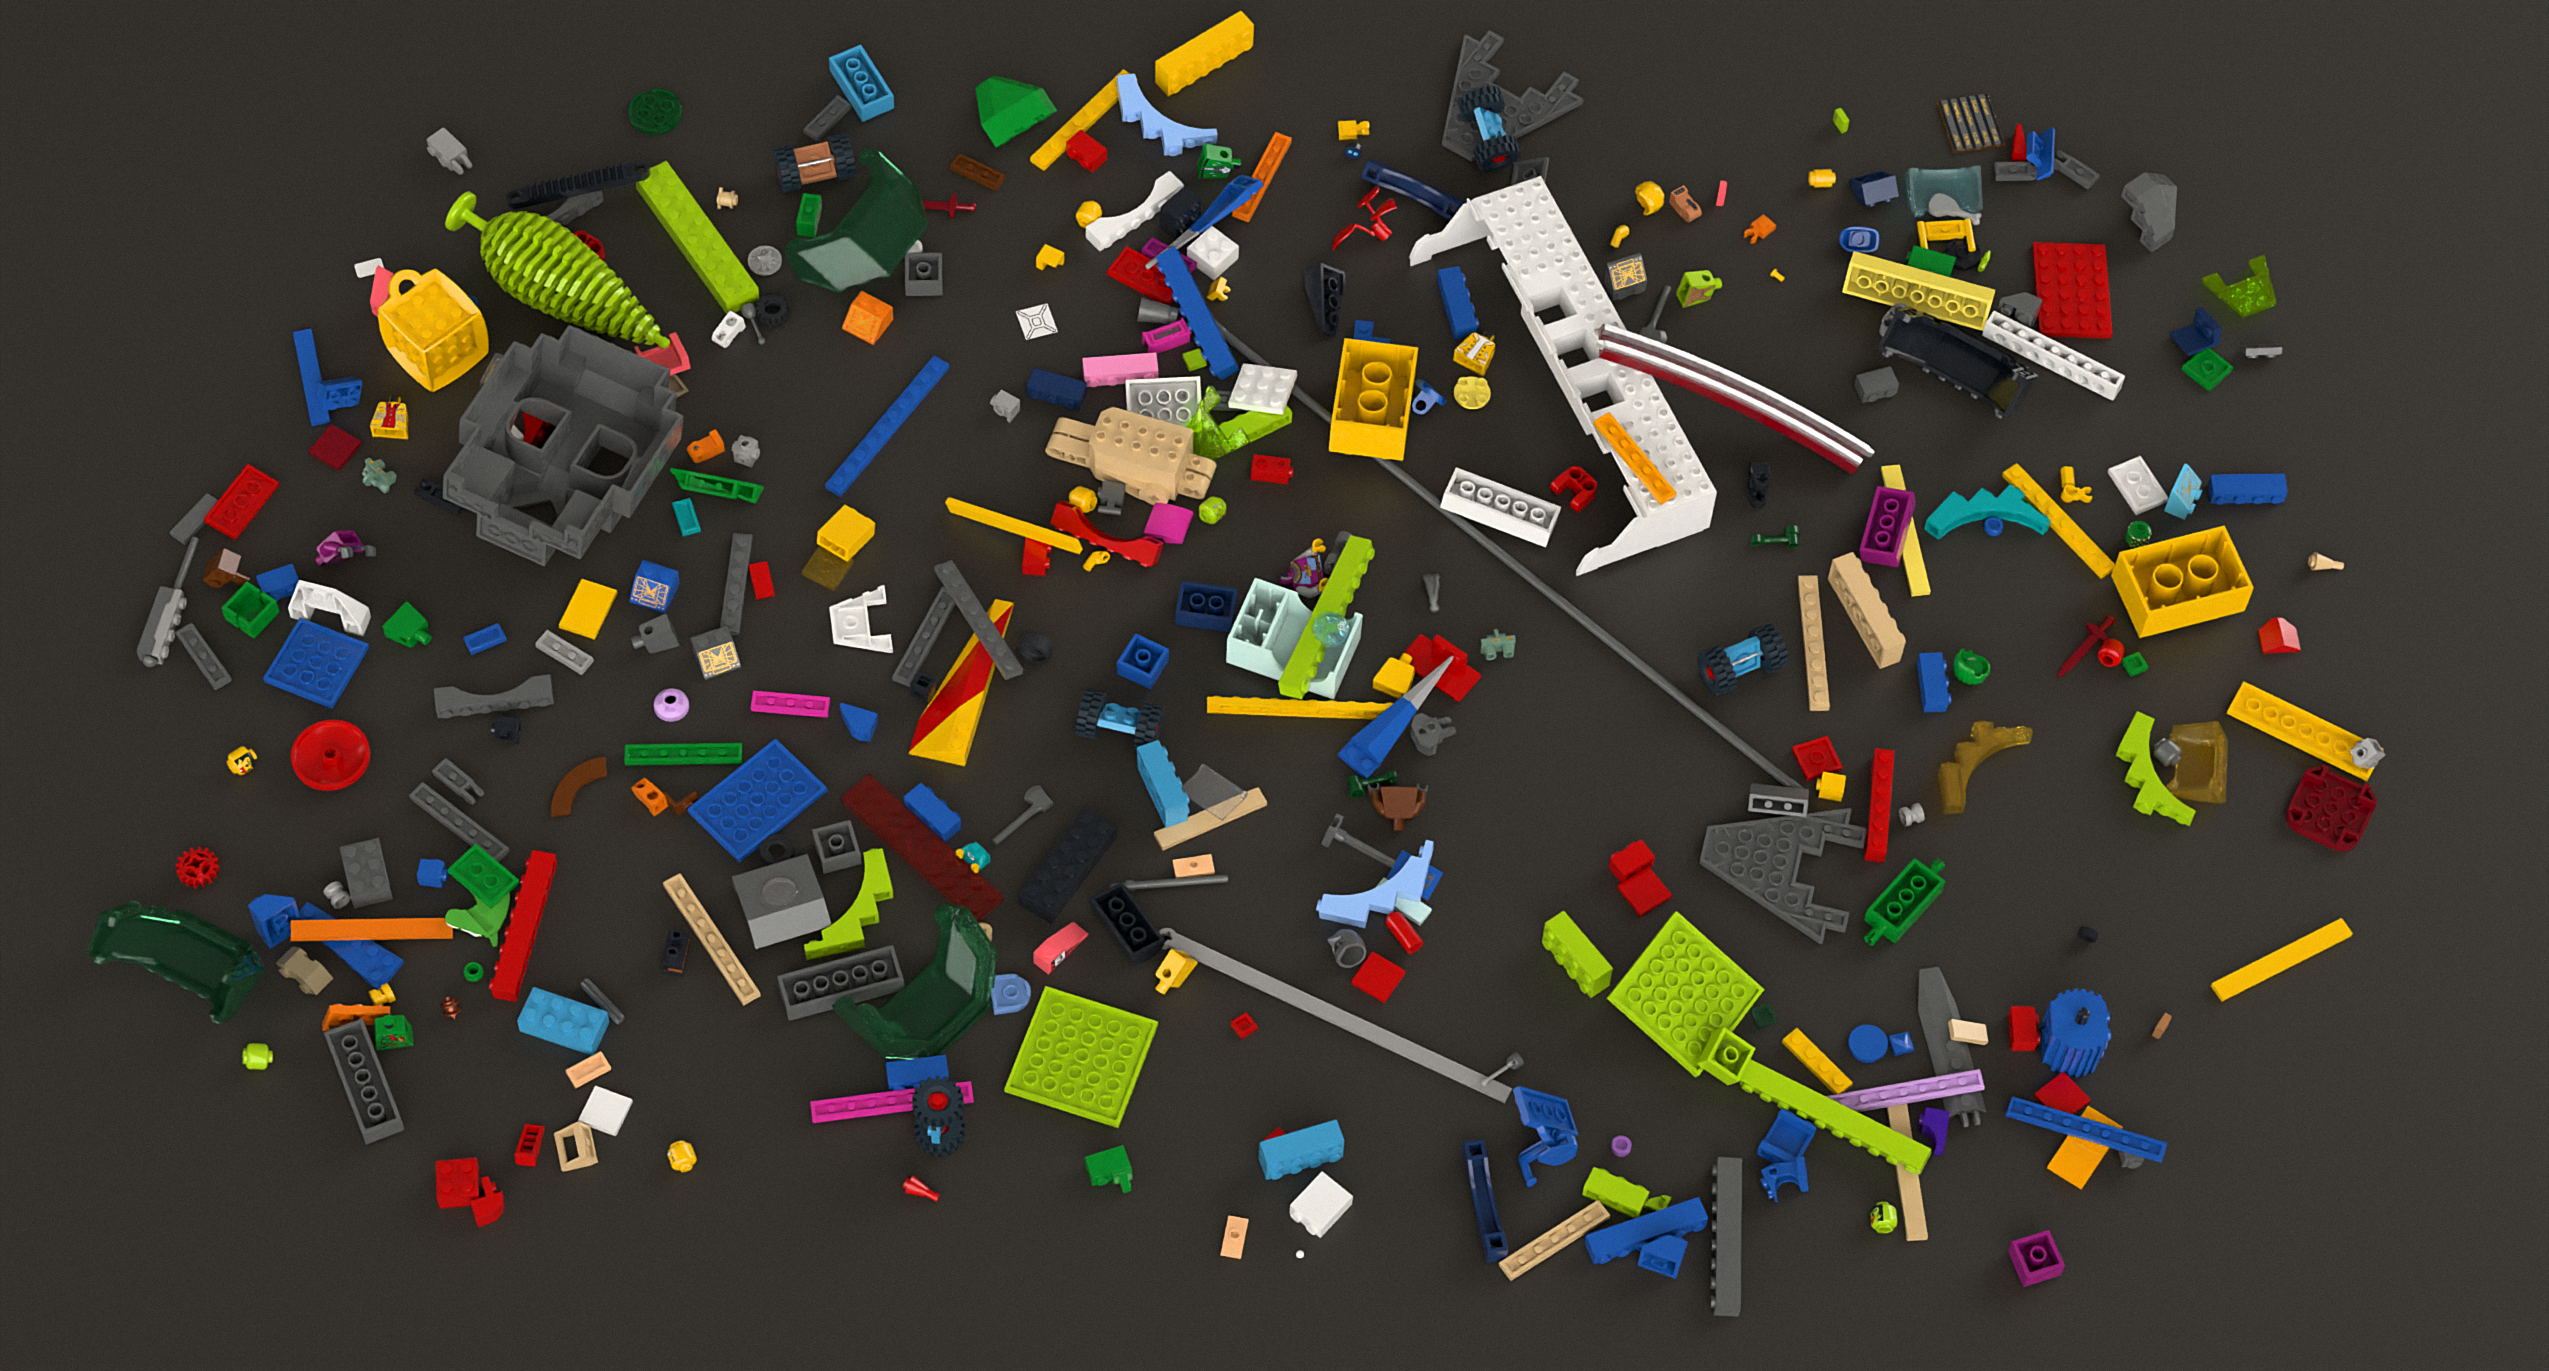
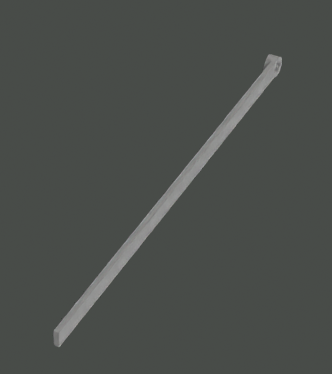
M1163 928L1159 931L1163 938L1164 936H1170L1172 939L1167 940L1162 949L1171 948L1184 951L1194 960L1503 1103L1506 1102L1512 1091V1088L1493 1079L1489 1081L1487 1086H1483L1481 1080L1488 1077L1177 934L1171 928Z

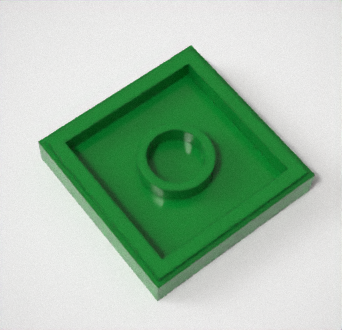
M2208 348L2196 353L2182 366L2181 370L2210 392L2233 371L2234 367Z

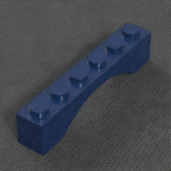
M1375 159L1367 161L1361 178L1376 185L1413 198L1450 220L1461 206L1466 204V202Z
M1484 1139L1467 1141L1463 1143L1462 1154L1486 1263L1501 1261L1507 1258L1508 1247L1495 1205Z

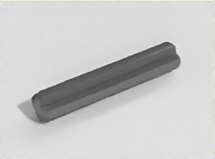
M589 978L581 982V988L602 1010L608 1012V1016L615 1024H620L624 1021V1015Z

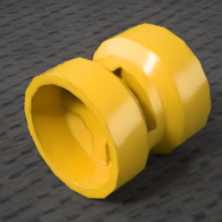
M388 983L381 985V988L369 991L374 1005H384L387 1002L392 1003L396 1001Z

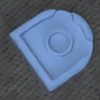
M1017 974L988 977L994 1015L1020 1011L1029 1003L1031 997L1030 985Z

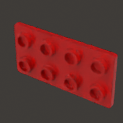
M1420 634L1404 652L1413 658L1410 665L1415 668V673L1422 678L1428 676L1449 657L1453 656V660L1439 678L1435 687L1457 702H1460L1481 678L1479 672L1467 665L1468 655L1438 634L1433 638V641Z

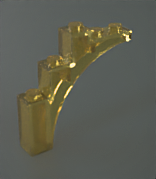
M1974 722L1971 730L1972 743L1968 741L1957 743L1955 750L1956 763L1947 762L1941 764L1938 772L1944 814L1963 813L1966 805L1967 782L1977 766L1987 757L2001 749L2014 745L2030 744L2033 735L2032 727H1999L1994 729L1993 722Z

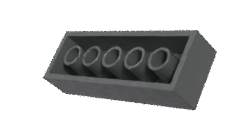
M893 945L777 976L778 987L789 1021L905 990L903 975Z
M363 1018L324 1032L365 1144L405 1130Z

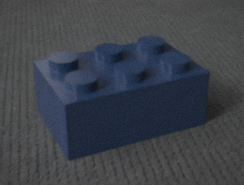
M1181 581L1175 625L1231 632L1237 605L1238 589Z

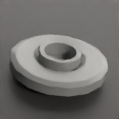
M759 246L753 249L748 256L749 268L758 275H771L777 272L782 264L781 254L771 246Z

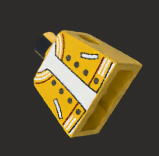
M1486 331L1482 336L1472 333L1454 350L1453 361L1484 376L1495 352V343L1492 342L1494 335L1489 331Z

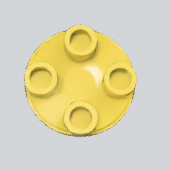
M1473 376L1461 377L1454 387V397L1464 408L1479 409L1485 406L1490 399V388L1484 378Z

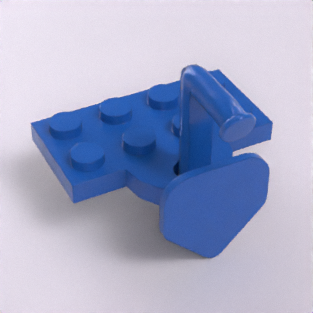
M1518 1086L1513 1089L1515 1102L1521 1114V1121L1525 1126L1536 1128L1542 1139L1521 1152L1518 1157L1526 1185L1531 1187L1536 1184L1537 1179L1533 1177L1529 1163L1538 1159V1162L1557 1166L1571 1160L1576 1156L1578 1145L1575 1137L1578 1135L1567 1099Z

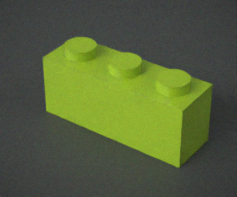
M1593 1167L1584 1185L1582 1195L1595 1201L1599 1200L1601 1204L1630 1217L1638 1218L1648 1200L1649 1191L1641 1185L1629 1183L1623 1177L1611 1175L1603 1168Z

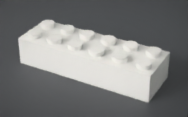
M1457 467L1446 488L1440 507L1546 547L1561 510L1560 506Z

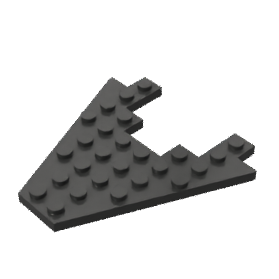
M1490 30L1480 42L1466 34L1464 36L1442 139V146L1471 162L1476 160L1473 153L1474 148L1479 143L1484 142L1478 123H1474V121L1468 123V121L1465 122L1462 119L1457 101H1459V97L1467 94L1469 90L1473 91L1474 88L1478 87L1479 89L1482 86L1488 87L1489 85H1492V87L1497 86L1493 81L1498 77L1500 70L1487 62L1504 43V38ZM1563 72L1545 95L1529 87L1521 98L1499 87L1505 103V109L1498 113V115L1501 117V125L1506 135H1513L1517 139L1581 106L1583 98L1572 93L1578 85L1579 79Z
M1851 808L1807 813L1806 817L1784 816L1708 826L1699 864L1819 944H1822L1826 929L1845 933L1850 912L1811 904L1815 887L1796 882L1802 852L1821 857L1825 840L1863 849L1867 828L1849 824Z

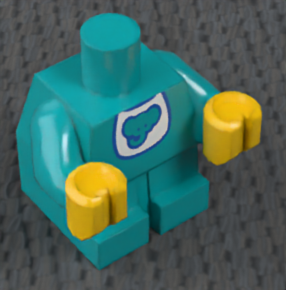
M977 842L969 843L956 850V855L960 859L963 858V862L970 866L974 873H978L990 863V855Z

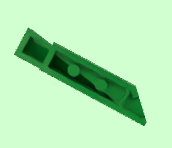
M675 468L670 469L671 473L677 478L678 484L684 490L736 500L739 497L752 503L757 502L764 490V486Z

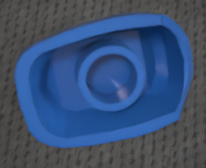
M1848 227L1840 232L1839 243L1849 252H1873L1879 245V233L1875 229L1866 227Z

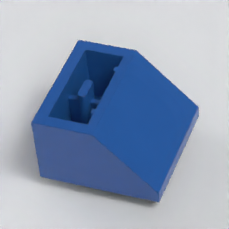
M355 376L318 382L316 395L322 411L358 405L362 380Z

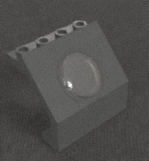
M808 854L732 876L733 889L739 897L755 949L832 925Z

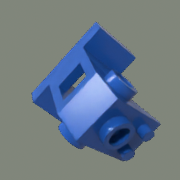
M1796 1157V1162L1774 1163L1761 1170V1184L1765 1190L1769 1189L1767 1190V1195L1769 1199L1773 1198L1775 1202H1778L1777 1189L1784 1182L1797 1184L1801 1192L1809 1191L1804 1157Z

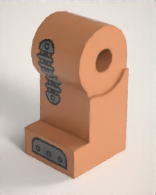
M1684 185L1671 192L1669 203L1686 222H1691L1702 215L1699 205L1689 196L1688 190Z

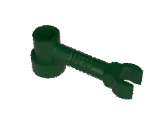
M1795 525L1787 526L1784 528V535L1780 536L1751 535V546L1787 543L1789 548H1796L1799 546V527Z
M1393 770L1381 776L1360 780L1358 775L1349 776L1347 780L1350 797H1362L1365 794L1364 786L1369 784L1397 783L1396 778L1398 776L1396 771Z

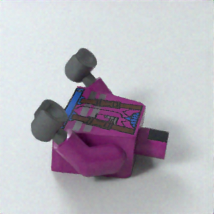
M354 530L334 531L317 547L320 555L315 560L319 566L323 567L326 564L340 563L348 557H353L354 552L362 553L365 551V556H376V547L371 545L364 546Z

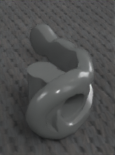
M1438 573L1424 574L1422 578L1429 595V610L1435 613L1439 611L1437 600L1440 576Z

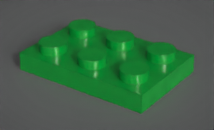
M477 844L472 846L448 868V873L491 909L519 884L518 878Z

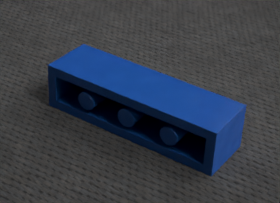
M1459 266L1438 270L1437 282L1454 339L1467 338L1472 333H1476L1477 328H1479V321L1477 317H1474L1475 308L1473 302L1470 303L1469 288L1465 287V274L1461 273Z
M2285 474L2211 475L2207 484L2210 503L2220 505L2225 503L2278 504L2285 501L2288 493Z

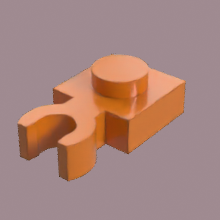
M1763 214L1751 223L1750 229L1744 232V238L1749 235L1753 236L1750 241L1753 244L1757 241L1758 236L1764 239L1776 229V224Z

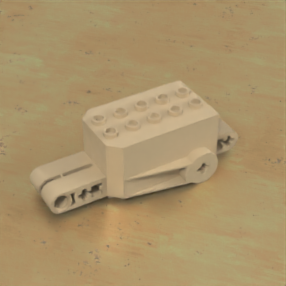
M1116 407L1102 411L1095 426L1068 418H1059L1045 450L1053 458L1090 468L1094 477L1098 480L1126 483V493L1151 505L1155 503L1167 504L1169 499L1175 501L1178 493L1196 499H1203L1217 467L1216 463L1211 459L1193 454V429Z

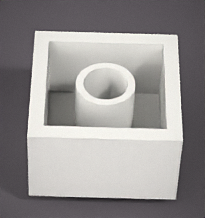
M1213 226L1208 228L1187 247V257L1196 261L1197 268L1213 280L1238 259L1239 246Z

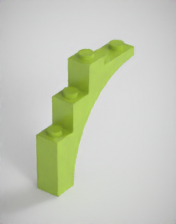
M2137 711L2116 753V756L2122 760L2132 763L2125 782L2129 783L2132 787L2141 789L2133 808L2149 815L2152 814L2153 810H2156L2161 815L2169 816L2181 824L2190 826L2196 811L2183 804L2167 790L2157 776L2150 758L2149 738L2155 719Z

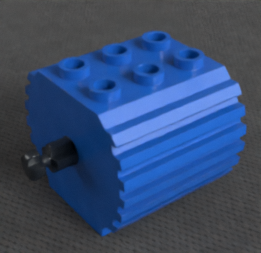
M2076 988L2072 992H2070V989L2066 990L2063 995L2060 992L2055 1001H2050L2040 1026L2042 1063H2047L2052 1072L2055 1073V1070L2058 1071V1074L2065 1072L2069 1077L2074 1075L2076 1078L2080 1074L2083 1077L2089 1071L2090 1074L2095 1071L2100 1058L2104 1056V1049H2107L2108 1041L2111 1040V1029H2108L2107 1025L2110 1021V1011H2107L2106 1002L2102 1000L2100 994L2096 996L2094 991L2089 990L2088 993L2086 989L2078 991V988Z

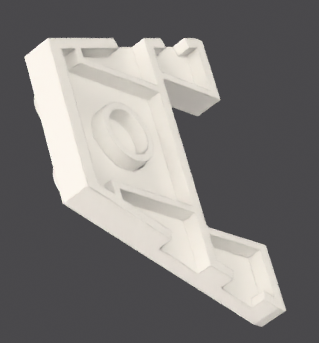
M884 585L877 587L878 589L875 591L862 593V596L858 598H850L829 607L834 644L893 653L891 634L870 635L867 606L887 604Z

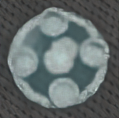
M1335 612L1320 614L1312 626V631L1316 638L1327 648H1333L1345 643L1351 632L1348 621L1342 615Z

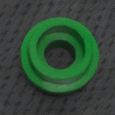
M471 962L465 966L463 973L468 981L475 982L483 977L484 970L479 963ZM472 971H477L476 974H470Z

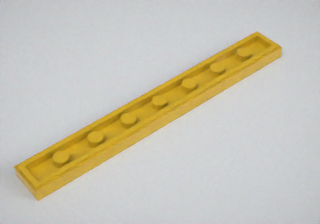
M948 497L945 502L951 513L1076 554H1080L1083 550L1077 538Z
M2340 918L2213 982L2211 987L2222 1002L2351 937L2353 933L2344 920Z

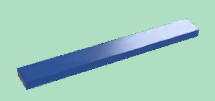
M2012 1096L2006 1111L2007 1117L2162 1163L2168 1144L2167 1142Z

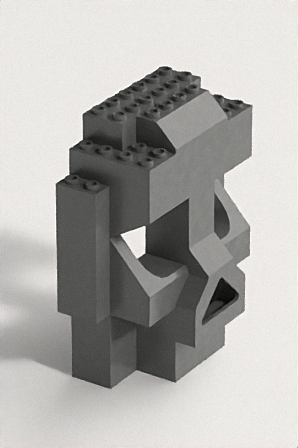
M570 325L559 340L541 333L531 348L514 341L460 418L459 443L463 444L464 447L444 474L443 499L477 513V537L542 566L547 564L556 549L581 560L600 529L611 533L622 515L628 518L631 517L681 440L684 416L675 411L677 392L669 388L670 369ZM519 411L556 427L542 449L519 440L511 433ZM601 447L629 459L625 467L613 476L599 475L587 470ZM551 502L557 520L552 526L516 509Z

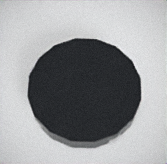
M1966 238L1953 239L1945 249L1946 255L1956 257L1953 268L1957 270H1971L1978 265L1981 259L1979 245L1975 242L1976 250L1970 252Z

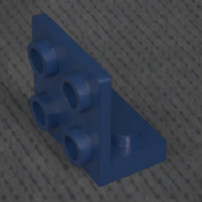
M2200 307L2195 309L2194 324L2170 332V337L2190 356L2219 345L2221 327Z

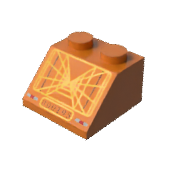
M861 291L852 302L842 329L874 345L893 321V307Z

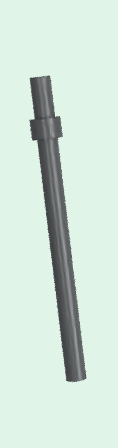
M1228 875L1147 881L1126 880L1122 883L1129 892H1132L1134 889L1228 882ZM1110 883V888L1119 883Z

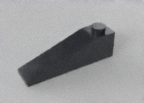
M1318 263L1305 268V287L1320 333L1333 337L1336 334L1339 321L1338 310L1342 308L1341 297L1345 294L1346 290L1345 272L1326 264Z

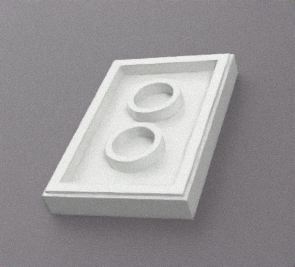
M2141 456L2108 469V474L2135 515L2168 502V496Z

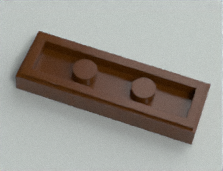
M958 153L950 165V170L995 191L999 189L1006 179L1005 174Z

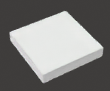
M595 1086L578 1121L594 1129L616 1136L633 1101L625 1096Z

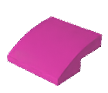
M1155 503L1144 530V535L1152 538H1163L1165 543L1182 544L1194 513L1179 506Z

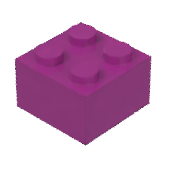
M2049 1230L2012 1241L2009 1246L2008 1253L2023 1287L2061 1276L2065 1264Z

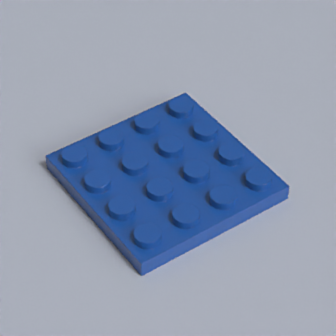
M299 618L263 680L265 683L333 709L367 653L369 644Z

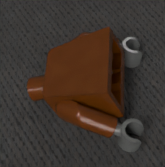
M1376 783L1377 788L1374 789L1370 787V784L1368 785V793L1371 795L1372 803L1379 815L1384 816L1385 820H1393V831H1405V820H1412L1424 807L1428 785H1426L1425 789L1419 787L1420 783L1417 784V787L1380 788L1379 783Z

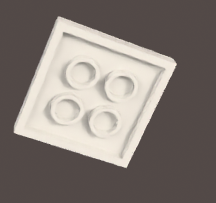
M1243 363L1228 402L1229 407L1283 415L1297 378V370Z

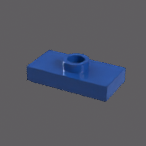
M499 623L463 637L471 655L507 641Z

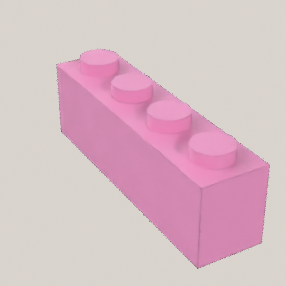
M1156 353L1083 358L1084 382L1087 383V387L1125 384L1126 380L1158 378Z

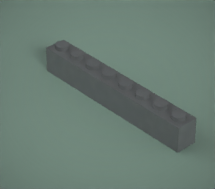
M1717 1157L1716 1164H1712V1176H1715V1182H1712V1195H1715V1201H1712L1711 1213H1715V1220L1711 1222V1232H1715V1239L1711 1240V1251L1715 1252L1714 1257L1711 1258V1270H1714V1276H1711L1710 1287L1714 1289V1295H1711L1710 1308H1714V1315L1738 1317L1741 1310L1742 1158Z

